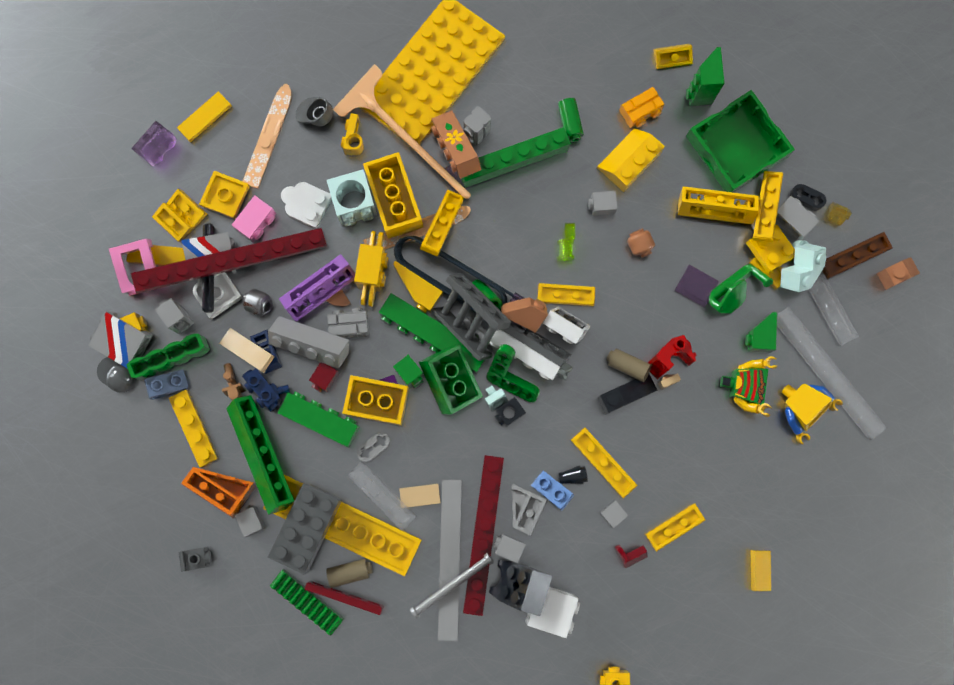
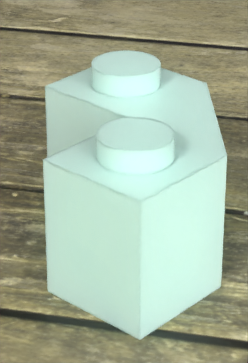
M809 243L796 246L794 265L781 269L780 287L796 292L811 289L825 267L826 247Z

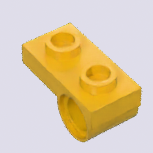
M351 113L350 119H347L345 123V130L347 132L346 136H343L341 140V148H343L345 155L357 156L364 151L363 140L357 134L360 124L358 114ZM353 142H359L357 147L350 146Z

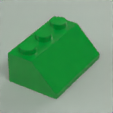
M717 47L701 64L697 73L694 74L689 88L686 89V99L689 100L690 106L712 105L725 84L721 47Z
M460 344L434 353L419 361V365L442 414H453L483 397Z

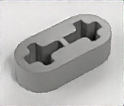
M383 432L375 434L358 448V458L363 462L373 460L389 447V436ZM379 436L381 438L386 437L384 441L386 445L382 446L380 444L375 448L374 445L378 442L377 438ZM372 447L373 450L369 452L370 457L362 458V449L368 450Z

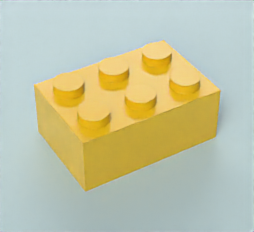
M350 375L342 414L402 426L409 387Z

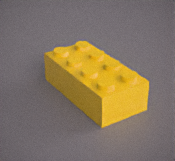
M399 152L363 163L387 238L390 239L424 228Z

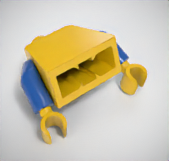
M788 384L781 392L788 398L785 402V415L788 424L794 434H796V441L803 445L802 436L810 440V435L803 433V431H807L828 409L838 411L835 403L837 405L843 404L842 400L834 399V396L824 386L802 384L796 390Z

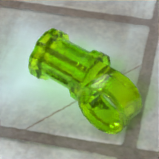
M565 223V239L557 240L559 245V256H557V259L560 261L575 259L572 254V244H574L575 223Z

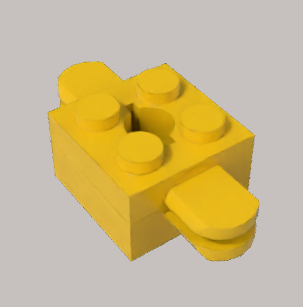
M372 231L370 244H360L354 282L357 288L362 290L361 305L364 306L367 302L368 291H370L368 305L373 307L375 293L381 292V287H385L386 276H384V268H388L389 258L383 248L384 232H379L377 246H375L376 231Z

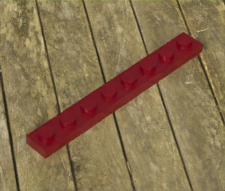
M487 455L484 457L469 568L484 558L486 553L491 556L504 458ZM490 564L468 579L464 614L483 616Z

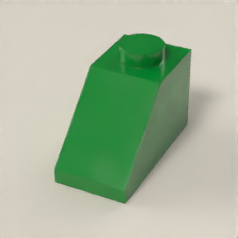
M772 312L746 335L745 344L748 346V351L771 353L776 350L777 312Z

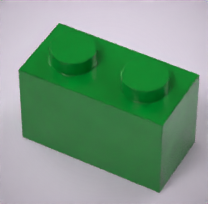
M409 355L393 366L409 389L412 387L417 388L424 382L423 378L425 376Z

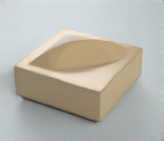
M678 373L667 374L657 384L662 390L679 382L681 379Z

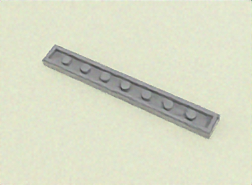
M442 480L439 590L459 576L462 480ZM459 586L439 600L438 641H458Z

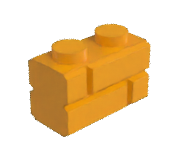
M651 87L623 103L619 111L629 128L634 126L638 128L646 123V119L650 117L654 119L661 115L664 102L658 96L655 88Z

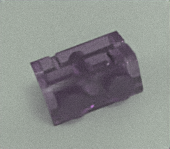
M155 121L131 149L153 167L163 160V155L167 150H171L175 146L177 138L159 122Z

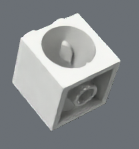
M549 586L541 616L528 613L525 620L527 626L567 638V635L573 631L574 622H572L574 614L578 613L580 602H578V597L574 594Z

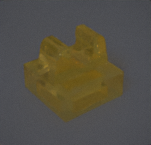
M832 202L827 219L831 222L833 217L838 216L837 225L840 226L846 219H849L852 213L850 209Z

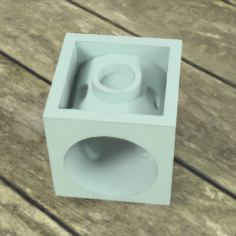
M363 169L327 180L336 215L342 226H352L356 224V221H369L374 216H377ZM358 191L365 195L362 204L356 208L341 206L343 197L349 192Z

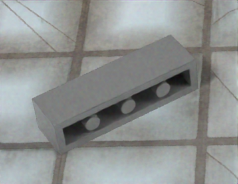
M280 316L268 330L269 345L325 363L329 366L340 368L349 354L348 339Z

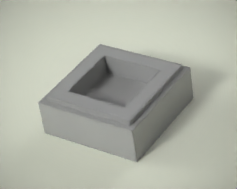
M616 500L600 513L612 528H615L628 517Z

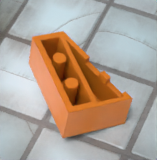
M196 467L190 470L181 483L184 487L233 519L256 488L254 482Z

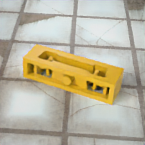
M683 186L678 200V215L753 224L759 211V196ZM691 193L701 194L704 199L700 200V195L697 196V199L691 198ZM740 200H746L743 205H740Z

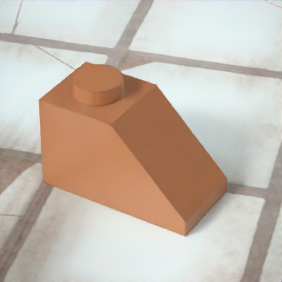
M911 257L877 273L885 290L920 274Z
M530 297L505 303L501 306L502 313L509 320L535 333L548 315L545 303Z

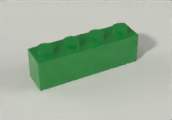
M296 391L294 394L287 393L278 414L350 448L360 428L356 425V420L347 416L345 419L338 417L339 412L331 408L326 411L321 408L322 404L314 400L311 403L304 400L305 396Z

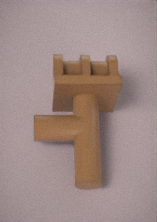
M231 363L224 364L225 373L223 377L228 382L229 387L223 388L222 392L233 401V399L243 397L242 392H245L246 388L241 383L236 384Z

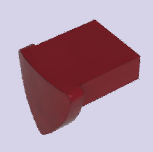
M620 545L615 547L625 568L648 557L644 545L627 554Z

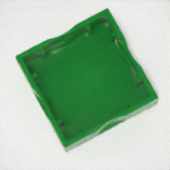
M752 90L731 102L722 111L709 116L690 128L686 135V138L724 191L732 193L763 174L764 171H768L788 158L795 150L781 129L773 123L767 110Z

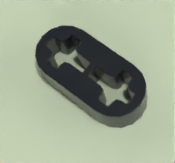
M797 184L790 191V196L800 200L802 206L814 211L824 207L827 201L823 193L804 184ZM798 190H801V191H802V192H801V194H802L801 197H798V196H797V195H798V193H797ZM815 198H818V199H819V200H818V202H819L818 205L815 204V200H814Z

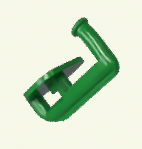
M747 264L711 291L709 304L719 313L731 314L744 303L747 292V282L745 280L753 275L760 280L764 287L771 286L774 281L755 266ZM725 294L722 301L719 302L718 299Z

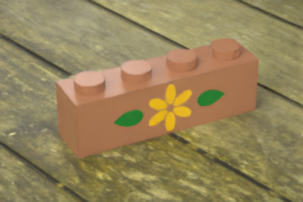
M451 110L432 118L434 126L431 127L434 137H438L437 141L440 148H444L443 152L446 160H451L449 163L453 173L457 172L461 179L480 171L481 167L478 156L453 111Z

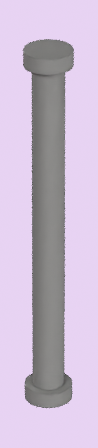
M486 553L484 558L417 607L413 606L410 608L412 615L416 619L419 618L423 611L488 564H493L494 561L491 556Z

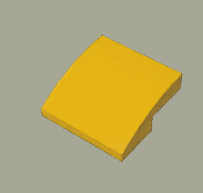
M177 189L167 203L161 204L152 218L180 242L199 225L207 213L183 190Z

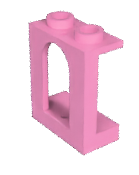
M142 239L109 248L122 293H128L129 296L136 295L134 285L128 279L121 255L140 251L145 270L156 267L150 248L153 247L151 239Z

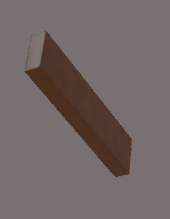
M882 232L827 258L822 271L826 279H830L893 249L885 232Z

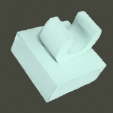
M493 386L485 389L488 394L485 400L491 411L508 402L502 389L496 391Z

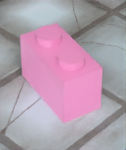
M254 195L232 223V226L247 239L254 242L263 235V230L267 224L270 225L274 221L276 212L272 207Z

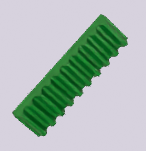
M282 569L270 584L272 589L276 590L278 594L282 595L284 599L288 600L290 604L294 605L296 609L300 610L302 614L306 615L308 619L312 620L314 624L318 625L320 629L330 636L344 620L341 615L313 592L304 590L305 586L285 569Z

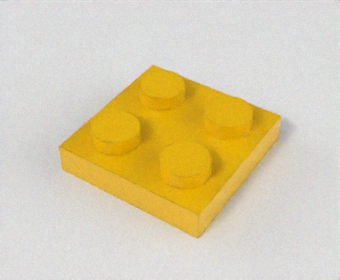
M214 171L199 205L236 219L250 185Z
M775 225L773 242L753 241V238L746 242L767 274L793 260L795 256L794 247L778 225Z

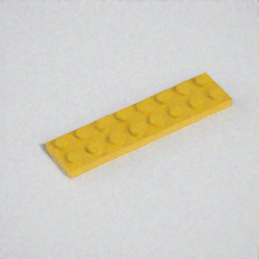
M284 474L295 501L303 483ZM294 502L286 510L273 514L286 520ZM341 502L325 536V539L404 577L422 539L344 502Z

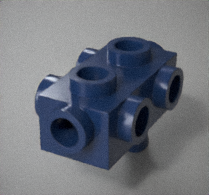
M256 368L253 371L248 370L242 376L246 381L244 386L249 393L252 394L254 392L258 397L256 399L262 409L266 407L270 412L275 411L280 406L279 403L282 401L279 395L290 392L288 385L276 387L274 383L268 384Z

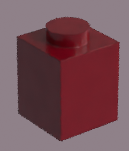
M320 362L309 379L313 383L311 387L319 392H322V390L328 392L340 372Z

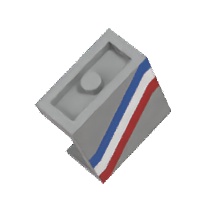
M228 232L181 240L185 260L235 248L234 240L229 238ZM236 269L231 270L232 274L236 273Z
M106 312L101 316L100 324L97 330L92 333L88 346L127 368L129 361L143 355L153 334L148 331H140L119 319L116 312Z

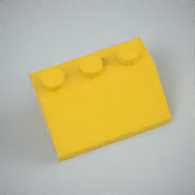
M634 128L597 166V169L620 190L625 192L658 158L665 146L652 134Z

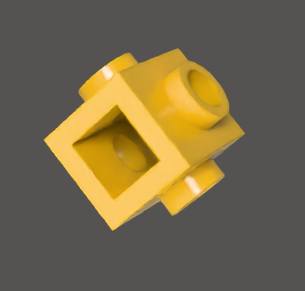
M608 667V670H603V676H600V685H630V673L628 670H620V667Z

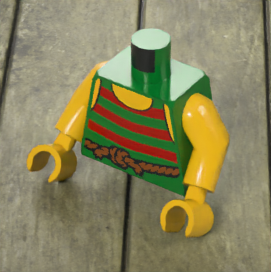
M770 356L766 360H750L739 365L738 369L732 372V377H721L720 387L730 388L729 397L734 399V403L742 410L757 414L761 413L763 416L769 417L770 414L764 413L766 408L772 409L769 404L764 403L768 377L766 366L776 369V365L770 366V361L777 358Z

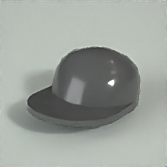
M311 97L300 103L295 115L300 123H311L322 127L329 123L334 111L332 105L325 98Z
M106 357L98 364L97 376L111 390L125 393L135 386L137 379L131 378L128 369L114 360Z

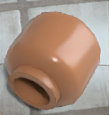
M641 228L629 234L630 237L627 242L633 255H640L643 258L652 253L651 249L655 247V242L648 230L644 231Z

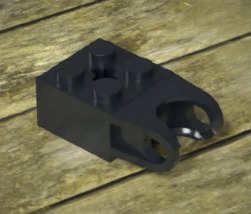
M499 560L497 566L501 570V578L496 586L490 587L489 593L499 601L519 611L541 616L552 576L522 564Z

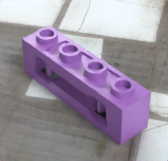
M340 254L280 297L279 300L294 321L297 322L355 279V272ZM341 276L345 277L346 279L340 283L339 278ZM303 304L306 308L301 311L299 307Z

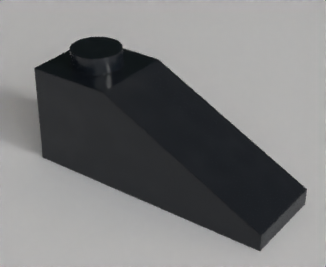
M648 374L644 382L635 379L597 398L606 415L658 390L650 374Z

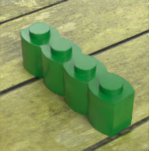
M191 334L182 341L172 342L163 349L153 350L145 357L132 359L127 363V368L131 378L144 380L153 377L156 373L166 372L174 365L185 364L192 357H201L208 353L210 348L204 336Z

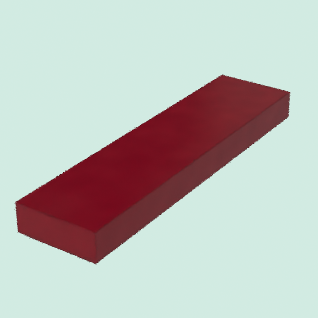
M313 581L307 582L304 589L377 615H381L384 608L381 604Z

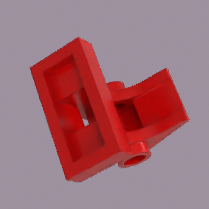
M685 335L672 338L647 362L652 365L650 373L657 380L674 366L671 362V357H679L688 366L696 361L695 357L697 355L695 352H692L691 343L686 339Z

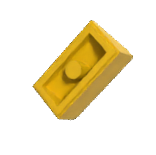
M691 44L653 49L657 69L693 64Z
M750 550L751 590L771 591V551Z

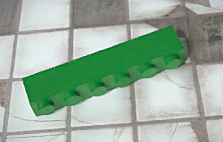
M562 127L478 157L481 170L461 178L464 188L567 152L571 143L565 128Z
M390 293L379 310L382 321L389 325L391 323L397 325V330L405 335L410 333L414 336L413 339L421 345L423 343L430 346L429 349L434 353L460 344L472 373L476 375L486 359L478 361L474 358L472 353L443 324Z
M252 395L233 399L226 409L267 513L270 515L286 510L294 502V499Z

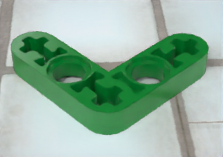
M500 345L487 372V380L528 402H535L540 394V389L536 385L508 372L516 352L510 345Z

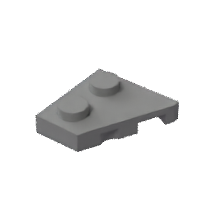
M513 484V528L532 536L548 500Z

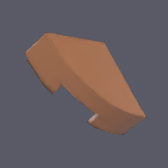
M342 289L326 300L329 304L337 307L351 305Z

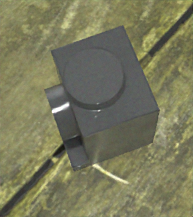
M208 548L180 551L181 572L210 567L209 563L212 561V556ZM194 555L198 558L196 563L193 562Z

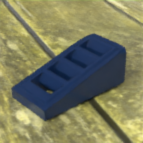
M268 329L250 336L251 342L259 347L269 346V348L264 350L274 356L264 374L281 368L282 364L276 348L269 345ZM267 339V341L257 344L258 341Z

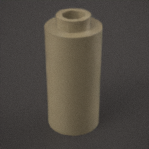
M617 348L614 351L611 350L607 357L608 366L642 382L646 380L652 367L651 364Z
M361 559L327 568L326 573L329 586L333 588L368 579L373 570L370 561L367 562L366 559Z

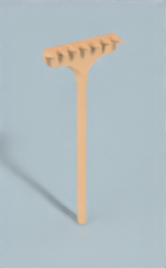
M374 64L333 110L339 116L345 117L358 107L371 109L465 199H469L471 194L376 102L374 88L383 74Z

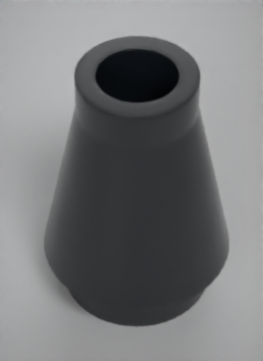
M579 465L560 472V484H584V482H588L586 467Z

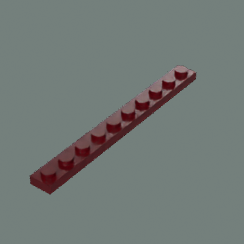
M322 228L133 272L131 277L137 294L326 248L327 245Z

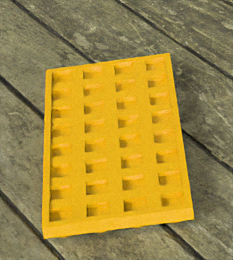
M442 0L383 73L382 78L374 88L376 102L421 145L432 131L431 127L434 126L432 118L444 114L450 109L505 40V35L458 1ZM359 107L361 110L366 112L368 115H370L376 121L381 123L391 132L400 137L388 124H386L371 109Z

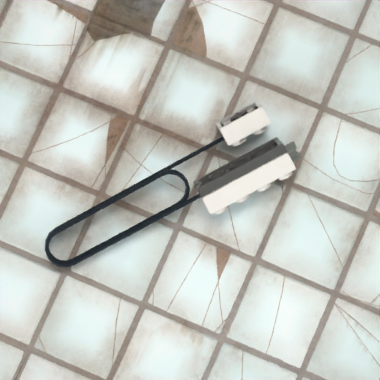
M405 236L399 239L394 247V256L397 262L450 295L452 291L450 288L414 267L402 256L401 249L405 241L411 239L422 244L424 239L417 236ZM440 250L439 256L497 290L502 297V305L507 303L506 294L516 300H521L515 294ZM458 295L456 300L464 304V299ZM559 306L550 310L543 322L547 326V330L554 334H561L563 340L570 344L580 342L590 328V325ZM511 321L512 323L509 328L498 330L493 335L490 341L492 346L499 348L502 344L510 345L516 352L514 359H520L523 361L522 364L529 369H536L540 372L539 375L547 380H553L557 376L566 380L568 372L573 369L571 365L567 364L572 354L537 332L535 333Z

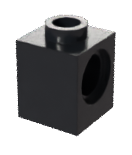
M514 397L496 409L497 415L495 418L501 426L504 424L508 427L525 415L526 412ZM511 408L514 411V417L506 418L503 411Z

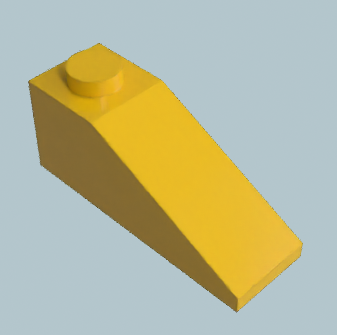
M394 261V268L417 305L416 308L423 313L427 311L431 314L432 308H435L443 297V291Z

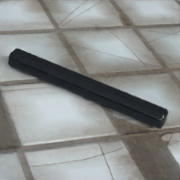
M213 224L203 225V236L214 235ZM214 275L202 277V310L205 313L214 311Z

